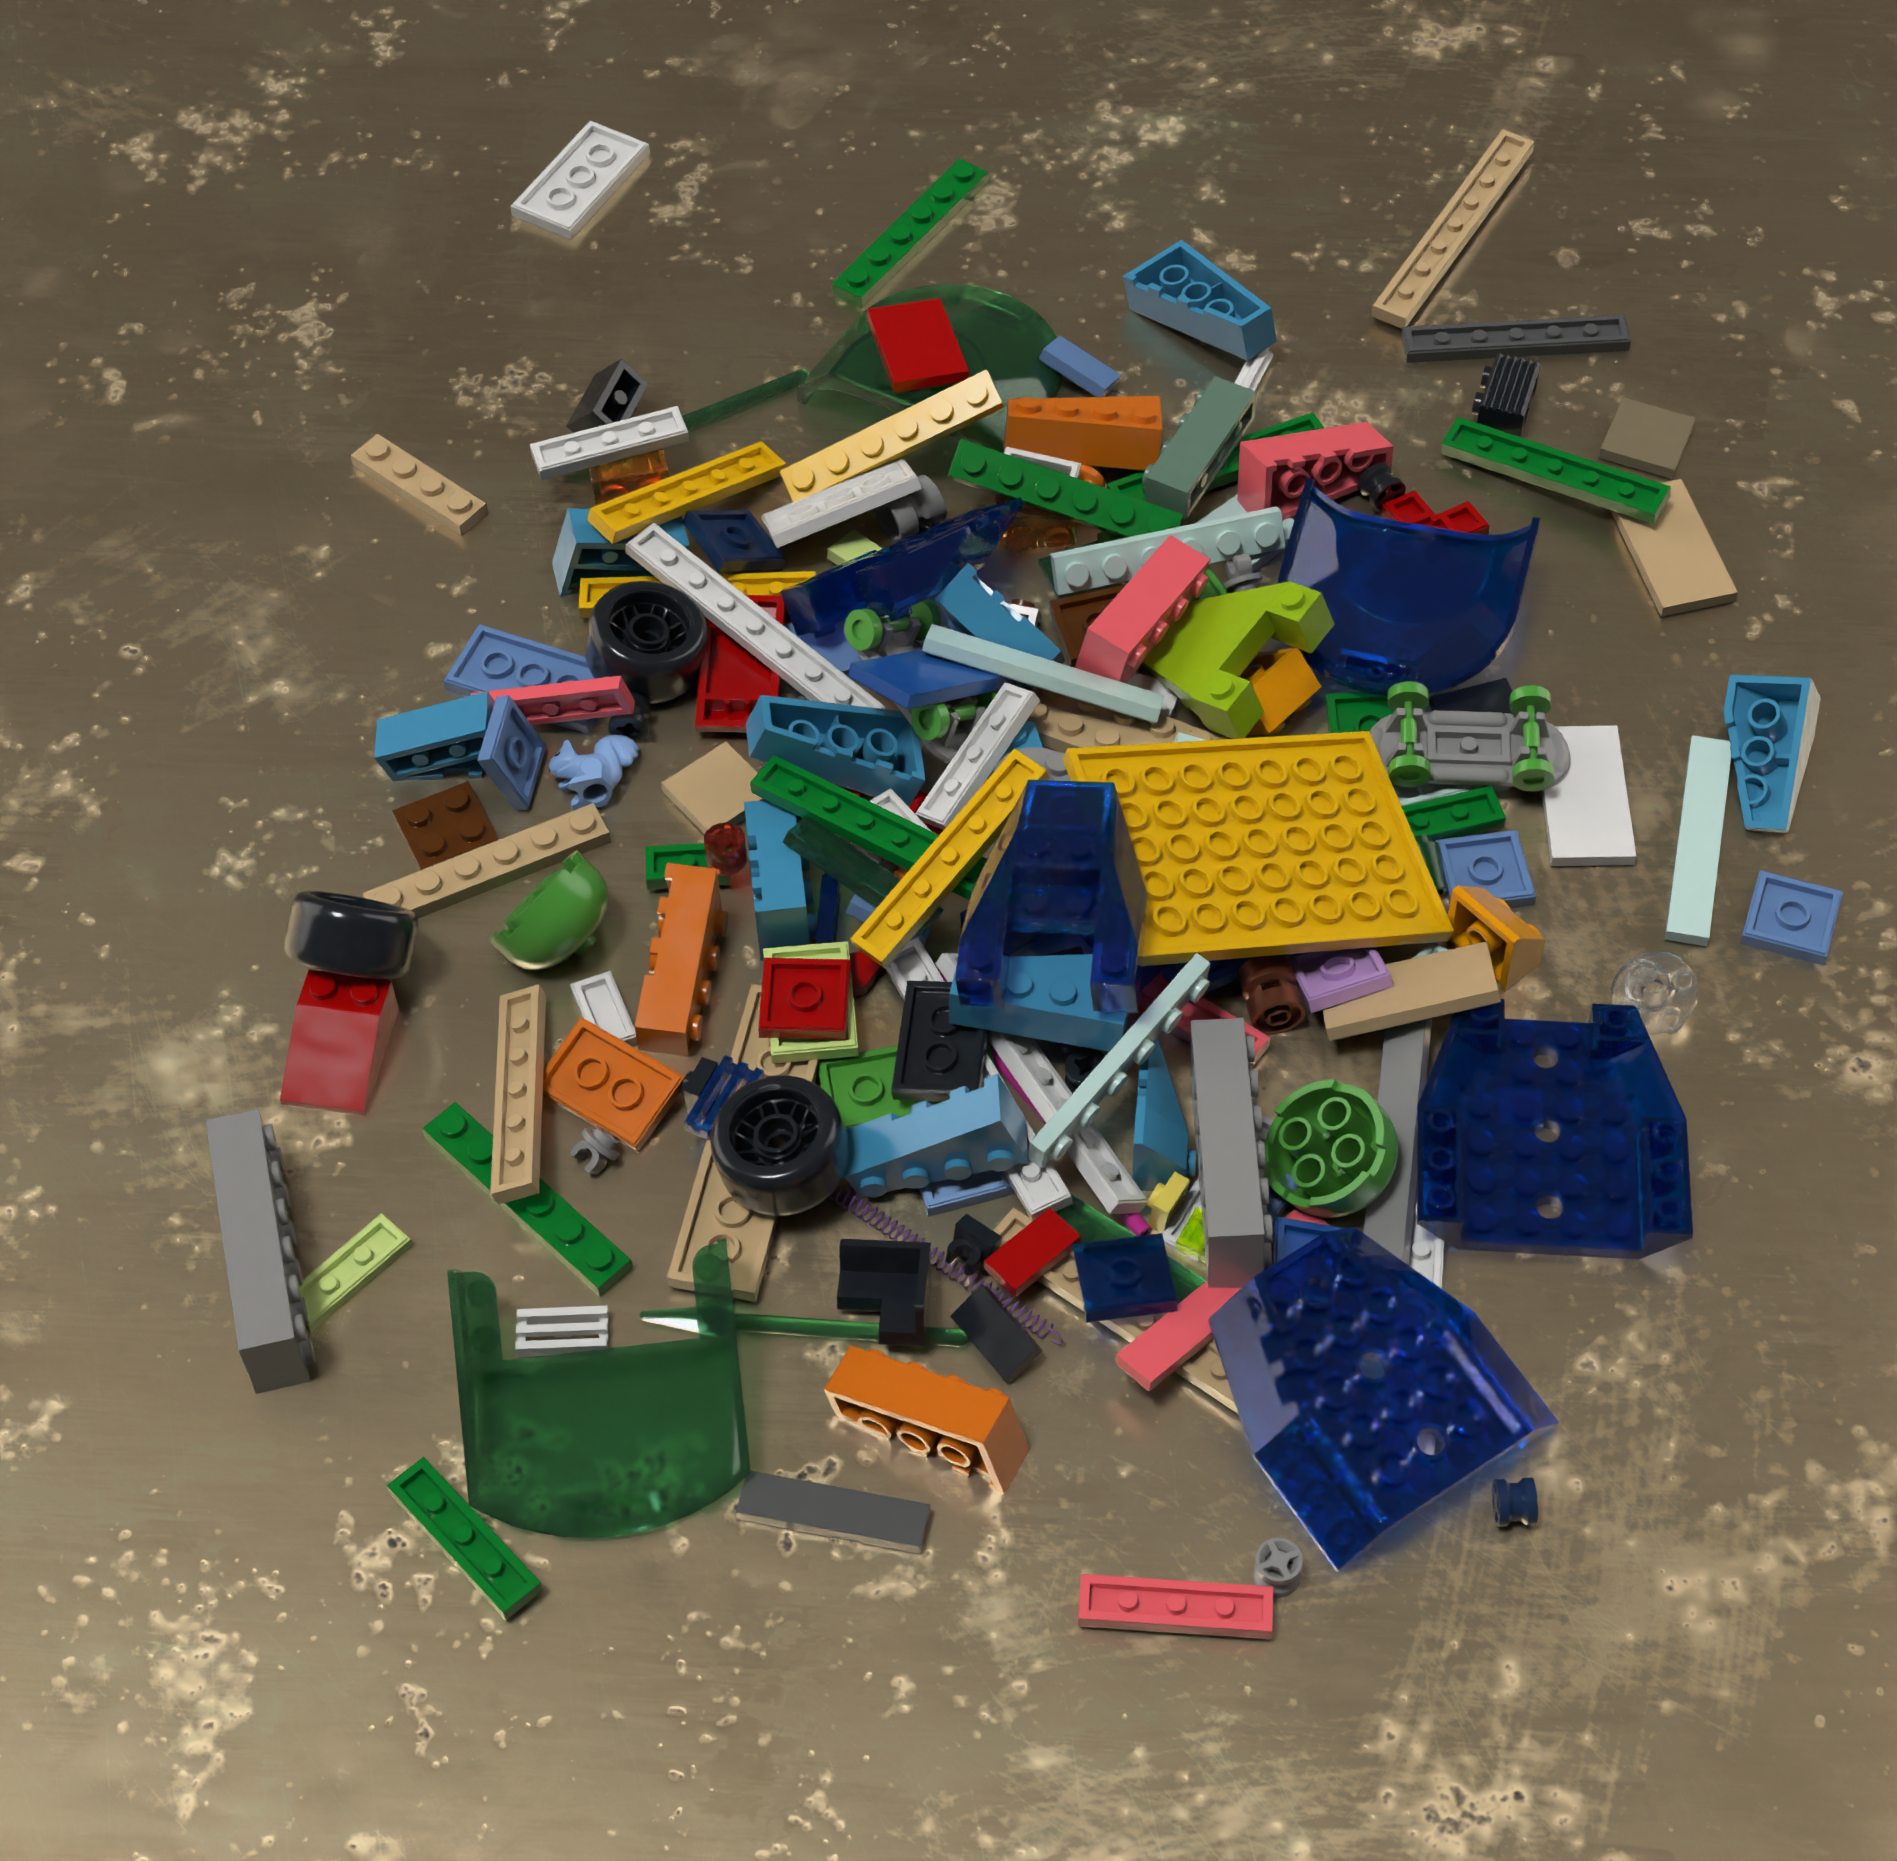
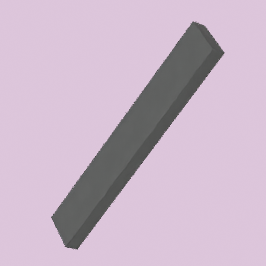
M1625 315L1410 326L1402 328V342L1406 363L1495 358L1498 353H1501L1503 356L1508 354L1510 357L1629 351L1631 344Z

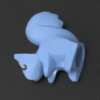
M607 735L596 743L593 754L578 755L571 742L565 740L562 748L550 760L549 772L553 776L565 779L558 784L560 791H576L577 794L571 801L573 810L594 803L596 808L606 806L612 796L613 788L622 778V768L631 766L633 760L638 758V746L627 736Z

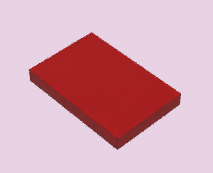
M940 298L867 309V321L894 393L955 384L969 378V369Z

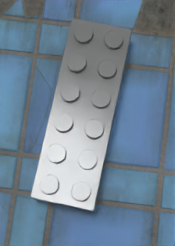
M1244 1018L1191 1020L1190 1076L1208 1287L1263 1288V1270L1272 1269L1270 1244L1273 1242L1272 1217L1267 1212L1269 1187L1268 1178H1264L1263 1168H1265L1264 1141L1260 1140V1133H1257L1262 1132L1261 1106L1257 1105L1256 1098H1251L1258 1097L1257 1070L1253 1068V1063H1248L1255 1062V1044L1253 1035L1245 1036Z
M259 1108L207 1119L205 1123L239 1353L256 1394L310 1382L308 1364L315 1363V1354L311 1337L307 1336L305 1324H309L308 1311L305 1299L301 1297L299 1286L303 1285L299 1261L295 1259L293 1248L297 1247L293 1223L288 1218L287 1210H291L287 1186L283 1184L281 1175L285 1173V1166L281 1149L277 1147L273 1125H264Z

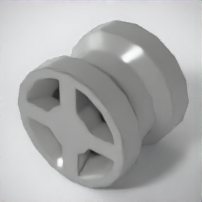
M1279 1537L1268 1539L1262 1543L1256 1551L1253 1573L1255 1584L1257 1586H1272L1273 1597L1276 1598L1285 1597L1293 1593L1300 1584L1303 1556L1298 1546L1288 1539ZM1274 1569L1275 1571H1279L1281 1576H1279V1574L1269 1572V1570Z

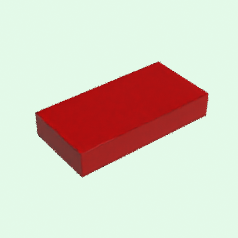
M1049 1207L984 1260V1269L1016 1298L1081 1244V1235Z

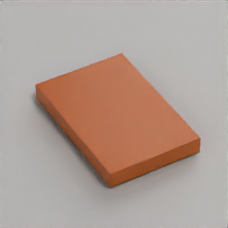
M580 1017L543 1069V1097L595 1128L597 1126L604 1128L617 1141L639 1153L681 1093L685 1077Z

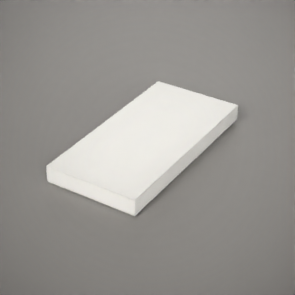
M589 121L510 206L512 216L572 240L650 154L649 144Z
M900 458L765 513L761 518L776 548H779L922 488L917 475L906 461Z
M1617 725L1554 726L1566 740L1570 757L1568 768L1563 777L1550 787L1541 790L1551 866L1635 865L1637 856Z

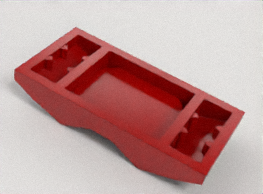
M746 595L785 626V595ZM704 616L708 627V644L699 672L695 731L747 732L746 722L760 695L781 697V677Z

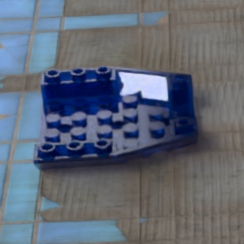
M1500 999L1501 1002L1454 1013L1417 1105L1418 1225L1458 1250L1637 1260L1692 1239L1693 1223L1687 1119L1636 1006L1592 1003L1588 1023L1505 1019L1504 999ZM1540 1055L1548 1056L1554 1060L1555 1065L1543 1068L1538 1066L1533 1061V1058ZM1543 1124V1129L1553 1131L1558 1139L1552 1142L1540 1140L1535 1135L1537 1126ZM1545 1204L1552 1205L1559 1210L1561 1215L1556 1218H1545L1538 1213L1536 1208Z
M1356 1227L1324 1232L1254 1276L1208 1320L1252 1457L1336 1572L1373 1549L1383 1534L1515 1446L1519 1445L1522 1449L1559 1424L1557 1418L1474 1311ZM1309 1285L1321 1286L1328 1294V1301L1323 1304L1310 1302L1305 1297L1304 1288ZM1364 1359L1377 1360L1384 1368V1376L1378 1379L1367 1377L1361 1371L1360 1362ZM1422 1434L1435 1436L1441 1444V1452L1436 1455L1424 1453L1417 1444V1437Z

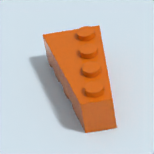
M1160 396L1021 397L1018 399H1008L1003 453L1007 446L1078 462L1081 465L1146 470L1149 464H1155L1159 458L1163 430Z
M667 863L664 878L667 880L669 897L660 896L657 910L659 915L658 937H652L649 950V972L653 973V975L645 974L634 1027L639 1051L689 1057L692 1042L699 1041L701 1037L703 1017L699 1014L701 1006H708L710 1001L711 981L708 978L710 970L716 971L719 965L720 947L717 946L719 936L725 937L728 912L722 911L717 869Z
M850 1345L824 1388L835 1415L886 1439H889L895 1433L905 1445L911 1448V1451L926 1458L932 1450L953 1463L952 1470L964 1476L970 1477L973 1470L991 1478L990 1488L1003 1494L1007 1491L1030 1450L1011 1400L1005 1393L994 1388L984 1390L969 1385L965 1380L955 1375H947L945 1377L930 1372L916 1362H908L906 1364L891 1359L876 1349L866 1351Z

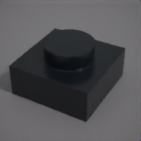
M701 1057L695 1070L689 1071L686 1074L682 1083L681 1094L684 1096L688 1115L702 1120L705 1119L722 1088L718 1062Z

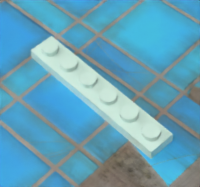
M1276 506L1051 553L1055 591L1058 595L1130 581L1170 535L1210 559L1209 564L1230 560L1232 557L1242 554L1254 555L1285 548L1282 511Z
M1196 953L1030 1141L1028 1158L1042 1169L1051 1158L1057 1161L1064 1155L1072 1143L1070 1136L1079 1126L1085 1129L1092 1123L1100 1111L1098 1104L1107 1094L1113 1097L1120 1091L1128 1079V1075L1125 1073L1135 1062L1138 1065H1142L1153 1052L1156 1046L1153 1041L1162 1031L1169 1034L1183 1016L1180 1010L1189 1000L1196 1003L1206 992L1210 985V982L1207 980L1211 964L1209 961Z

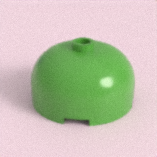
M578 850L570 854L561 863L565 868L561 867L558 871L555 870L549 876L547 875L502 922L508 930L503 929L499 933L495 932L488 940L514 965L526 970H547L561 964L573 953L581 957L597 940L592 934L606 914L609 899L608 889L600 872Z
M1335 1079L1316 1081L1292 1092L1274 1110L1277 1116L1268 1130L1266 1140L1261 1138L1265 1145V1168H1263V1171L1273 1190L1293 1207L1316 1217H1342L1367 1207L1385 1190L1393 1176L1397 1163V1134L1387 1112L1364 1089L1345 1083H1338ZM1286 1173L1292 1175L1294 1182L1299 1186L1296 1190L1291 1189L1288 1185L1289 1181L1286 1179Z

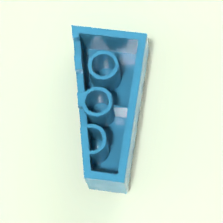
M1182 239L1123 276L1130 310L1245 360L1251 359L1277 342L1271 307Z
M767 800L744 802L760 961H764L763 948L809 945V939L818 937L815 913L807 914L806 905L814 904L811 879L803 880L802 871H810L807 846H799L798 838L806 837L804 818Z

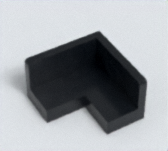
M841 1239L839 1246L840 1274L837 1290V1309L881 1311L878 1329L879 1344L924 1346L931 1285L930 1243Z

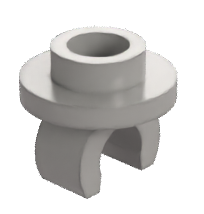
M1248 553L1234 556L1232 561L1225 562L1226 573L1230 579L1223 583L1227 591L1239 592L1257 588L1256 583L1263 579L1260 572L1252 573V562Z
M597 1126L595 1130L585 1127L581 1132L585 1140L577 1142L570 1152L573 1158L582 1161L587 1153L591 1151L592 1159L584 1169L589 1173L597 1175L605 1168L607 1158L615 1161L619 1156L618 1151L615 1149L618 1141L600 1126Z

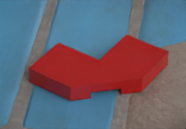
M1413 490L1382 504L1381 514L1402 539L1458 549L1489 535L1490 525L1469 501L1436 515L1420 495Z

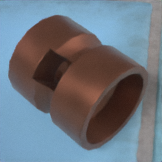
M1285 955L1253 957L1238 970V980L1242 994L1247 1001L1246 1008L1252 1027L1264 1034H1277L1291 1030L1303 1021L1306 1009L1301 992L1297 987V979L1289 957Z

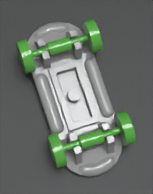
M928 599L913 601L907 607L901 608L894 615L886 618L880 611L874 612L868 608L852 611L847 616L844 624V635L862 660L921 650L923 646L918 641L925 640L932 624L941 626V614L935 603ZM998 691L912 709H905L898 704L896 706L934 756L949 764Z
M1400 682L1391 686L1387 693L1388 707L1394 713L1382 718L1370 731L1390 781L1401 787H1417L1423 784L1515 786L1525 791H1540L1550 787L1563 777L1569 765L1570 753L1566 740L1561 732L1546 720L1545 714L1551 710V693L1546 688L1536 685L1522 686L1511 692L1509 701L1510 711L1513 714L1501 712L1424 711L1429 705V690L1427 687L1417 682Z

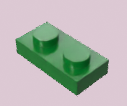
M728 841L645 846L647 890L668 888L667 880L664 878L667 863L717 869L719 885H731Z

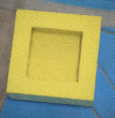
M1174 1171L1166 1185L1160 1182L1156 1185L1147 1202V1206L1152 1208L1148 1222L1151 1228L1160 1233L1165 1230L1186 1197L1190 1179Z

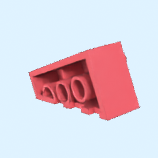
M1368 422L1240 442L1237 501L1247 512L1277 506L1282 511V520H1285L1358 490L1357 481L1367 468L1376 463L1384 462L1392 469L1393 445Z
M1170 535L1088 627L1075 668L1127 684L1155 645L1162 640L1174 620L1178 621L1184 614L1192 596L1198 598L1209 581V577L1205 573L1210 559Z

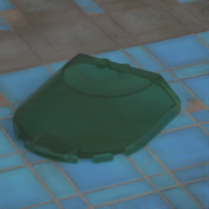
M939 284L908 289L884 298L869 307L868 309L936 298L941 299L969 369V378L987 369L1004 404V408L949 434L958 441L963 439L1003 453L1008 399H1018L1021 397L1056 398L1062 375L1039 360L1042 350L1057 337L1049 324L1036 311L1014 297L979 286ZM865 310L848 327L796 389L797 401L804 405L816 391L836 390L899 413L958 383L894 393L867 321V310Z

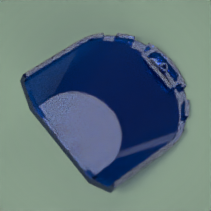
M1306 478L1280 568L1278 583L1290 581L1321 592L1335 625L1312 653L1299 649L1313 669L1328 679L1350 689L1373 695L1387 696L1389 688L1400 682L1411 681L1421 683L1427 687L1430 694L1452 688L1469 680L1487 668L1501 654L1514 632L1540 532L1541 518L1533 517L1530 525L1505 534L1484 535L1384 519L1352 511L1332 501L1315 486V479Z

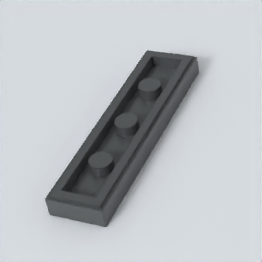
M747 1470L736 1509V1516L739 1520L921 1554L931 1509L930 1504Z

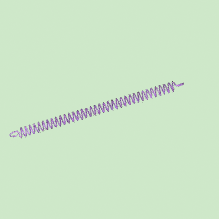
M845 1185L839 1189L835 1198H832L831 1195L829 1196L831 1200L836 1199L837 1204H842L844 1209L849 1208L850 1213H856L857 1218L862 1217L864 1222L869 1221V1225L875 1226L877 1231L882 1230L883 1235L889 1234L890 1240L895 1239L897 1241V1237L905 1228V1225H902L898 1229L896 1236L890 1237L891 1232L898 1224V1220H896L889 1232L884 1233V1228L892 1218L889 1216L885 1220L883 1227L878 1229L877 1224L883 1219L885 1212H881L876 1223L871 1224V1219L878 1212V1207L872 1211L869 1219L865 1220L864 1215L870 1210L872 1203H869L865 1207L863 1214L858 1216L857 1212L864 1205L865 1198L858 1203L855 1211H851V1206L854 1205L859 1197L858 1194L852 1198L850 1205L845 1207L844 1202L849 1199L852 1190H849L844 1196L843 1201L839 1203L838 1198L843 1194L846 1188ZM911 1229L905 1233L902 1241L909 1237ZM918 1233L912 1237L910 1242L916 1241ZM922 1238L919 1242H924L925 1238ZM935 1247L931 1252V1259L937 1253L938 1247ZM944 1251L941 1252L936 1260V1263L931 1264V1266L935 1265L937 1271L942 1270L943 1275L949 1274V1279H955L957 1284L962 1283L964 1289L969 1288L970 1293H973L974 1291H971V1286L975 1283L979 1275L975 1274V1276L972 1278L970 1282V1285L965 1287L964 1282L969 1276L965 1274L961 1282L957 1281L958 1276L963 1272L965 1265H962L959 1268L957 1275L952 1278L951 1272L956 1268L958 1260H956L952 1264L949 1272L944 1273V1268L949 1263L945 1261L942 1268H937V1264L945 1255ZM983 1278V1279L980 1281V1283L978 1284V1286H979L980 1284H982V1285L984 1284L985 1278ZM992 1282L987 1285L989 1289L992 1286ZM999 1287L993 1291L994 1295L999 1291ZM1006 1292L1000 1295V1301L1005 1297ZM1010 1296L1004 1305L1005 1307H1007L1012 1301V1296ZM1016 1301L1010 1311L1011 1314L1018 1307L1019 1301ZM1024 1305L1021 1308L1018 1316L1015 1317V1319H1017L1018 1322L1019 1317L1023 1314V1312L1026 1309V1305ZM1030 1310L1025 1320L1020 1323L1024 1324V1329L1031 1328V1333H1037L1039 1339L1044 1338L1049 1334L1050 1331H1052L1056 1335H1058V1337L1061 1339V1343H1058L1053 1339L1051 1341H1053L1055 1344L1062 1345V1337L1056 1331L1052 1330L1054 1324H1051L1049 1326V1330L1046 1334H1044L1041 1337L1039 1336L1040 1330L1046 1324L1047 1319H1044L1042 1321L1037 1331H1032L1033 1326L1040 1318V1314H1038L1035 1317L1031 1326H1025L1026 1321L1033 1314V1310Z

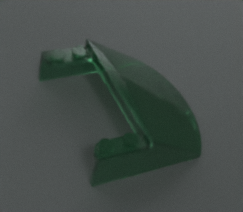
M717 1239V1243L704 1246L696 1253L693 1259L692 1270L699 1338L503 1360L497 1291L494 1282L490 1277L481 1272H462L458 1269L447 1270L469 1506L511 1526L561 1537H612L642 1532L689 1516L715 1502L751 1473L740 1335L738 1331L730 1246L727 1239Z

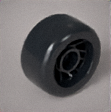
M634 581L621 584L605 593L591 611L585 641L586 663L595 679L621 676L630 693L644 696L651 704L667 702L684 694L699 678L700 666L704 660L708 644L707 623L698 605L688 595L672 586L652 581Z
M303 891L295 896L290 907L284 939V950L289 959L299 964L328 972L380 980L402 979L409 973L413 963L419 921L414 912L390 903L339 893Z
M776 1075L757 1079L735 1091L724 1102L712 1125L710 1136L711 1152L724 1186L737 1202L760 1214L788 1216L807 1211L819 1205L836 1190L848 1168L850 1144L841 1113L832 1097L823 1088L804 1078Z

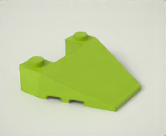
M1290 581L1189 602L1181 618L1178 621L1174 620L1162 640L1155 645L1141 665L1158 679L1167 690L1175 693L1181 703L1188 710L1191 709L1198 715L1202 723L1209 730L1231 739L1245 738L1265 712L1251 681L1239 677L1270 638L1312 653L1335 624L1321 592Z

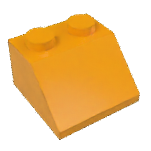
M1293 647L1260 652L1239 676L1251 681L1265 712L1246 736L1263 734L1265 737H1269L1279 732L1285 726L1284 720L1292 713H1297L1306 708L1311 703L1310 697L1322 687L1298 648Z
M1458 885L1452 890L1448 918L1454 932L1446 942L1455 949L1487 941L1495 979L1504 992L1541 964L1545 939L1536 927L1526 924L1514 914L1504 900L1494 897L1482 887Z

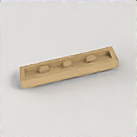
M378 433L351 454L354 467L460 536H463L488 515L485 502Z

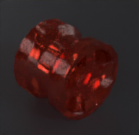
M724 822L715 824L706 831L704 835L706 863L709 868L717 869L719 875H733L745 867L747 863V850L745 848L746 842L743 830L736 824Z

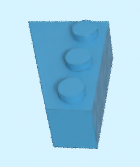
M487 691L378 719L374 759L392 781L444 780L445 773L469 772L470 779L483 778L485 770L477 760L495 700Z

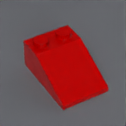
M308 969L296 1004L280 1095L282 1105L365 1116L399 1011L392 981Z

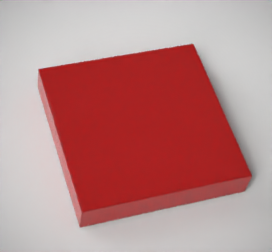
M764 958L758 1025L759 1038L846 1040L851 972L850 959Z

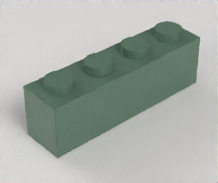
M1216 376L1206 389L1202 388L1197 394L1191 412L1189 414L1185 413L1181 417L1177 432L1173 438H1167L1163 443L1156 463L1147 466L1142 478V485L1145 486V501L1183 514L1182 518L1187 519L1254 420L1257 391Z

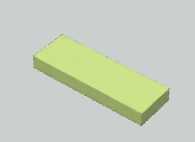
M382 1213L303 1279V1285L299 1286L301 1297H304L309 1324H305L310 1332L413 1246L411 1239Z

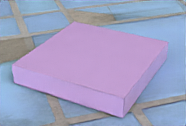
M1375 947L1296 953L1287 956L1292 962L1297 979V987L1311 1013L1393 987L1391 974Z

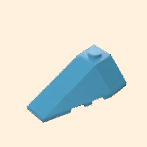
M1729 676L1723 713L1728 728L1731 744L1730 750L1735 765L1738 793L1744 825L1747 831L1788 833L1815 736L1821 699L1811 677Z
M1158 1038L1153 1041L1156 1046L1151 1055L1139 1066L1132 1179L1139 1189L1152 1192L1159 1182L1166 1185L1174 1171L1184 1177H1195L1196 1150H1188L1189 1132Z

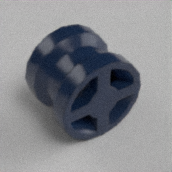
M1533 1477L1522 1478L1518 1483H1508L1505 1479L1493 1480L1492 1505L1497 1527L1508 1526L1511 1521H1521L1524 1525L1537 1524L1538 1500Z

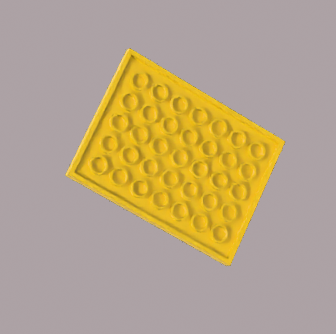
M1370 731L1067 748L1064 754V765L1137 966L1187 963L1196 953L1207 961L1442 942L1448 941L1454 932Z

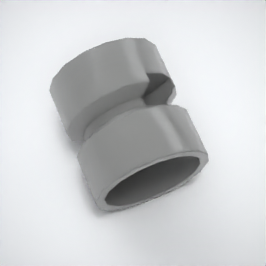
M926 475L918 476L922 489L874 508L876 518L884 533L896 544L918 534L919 527L928 529L945 520L947 516L945 502L935 483Z

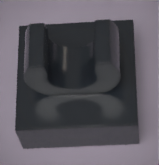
M966 1213L955 1224L953 1241L948 1245L945 1261L950 1264L956 1257H959L966 1262L964 1274L967 1276L975 1274L978 1270L988 1275L989 1273L984 1269V1260L1001 1247L1002 1236Z

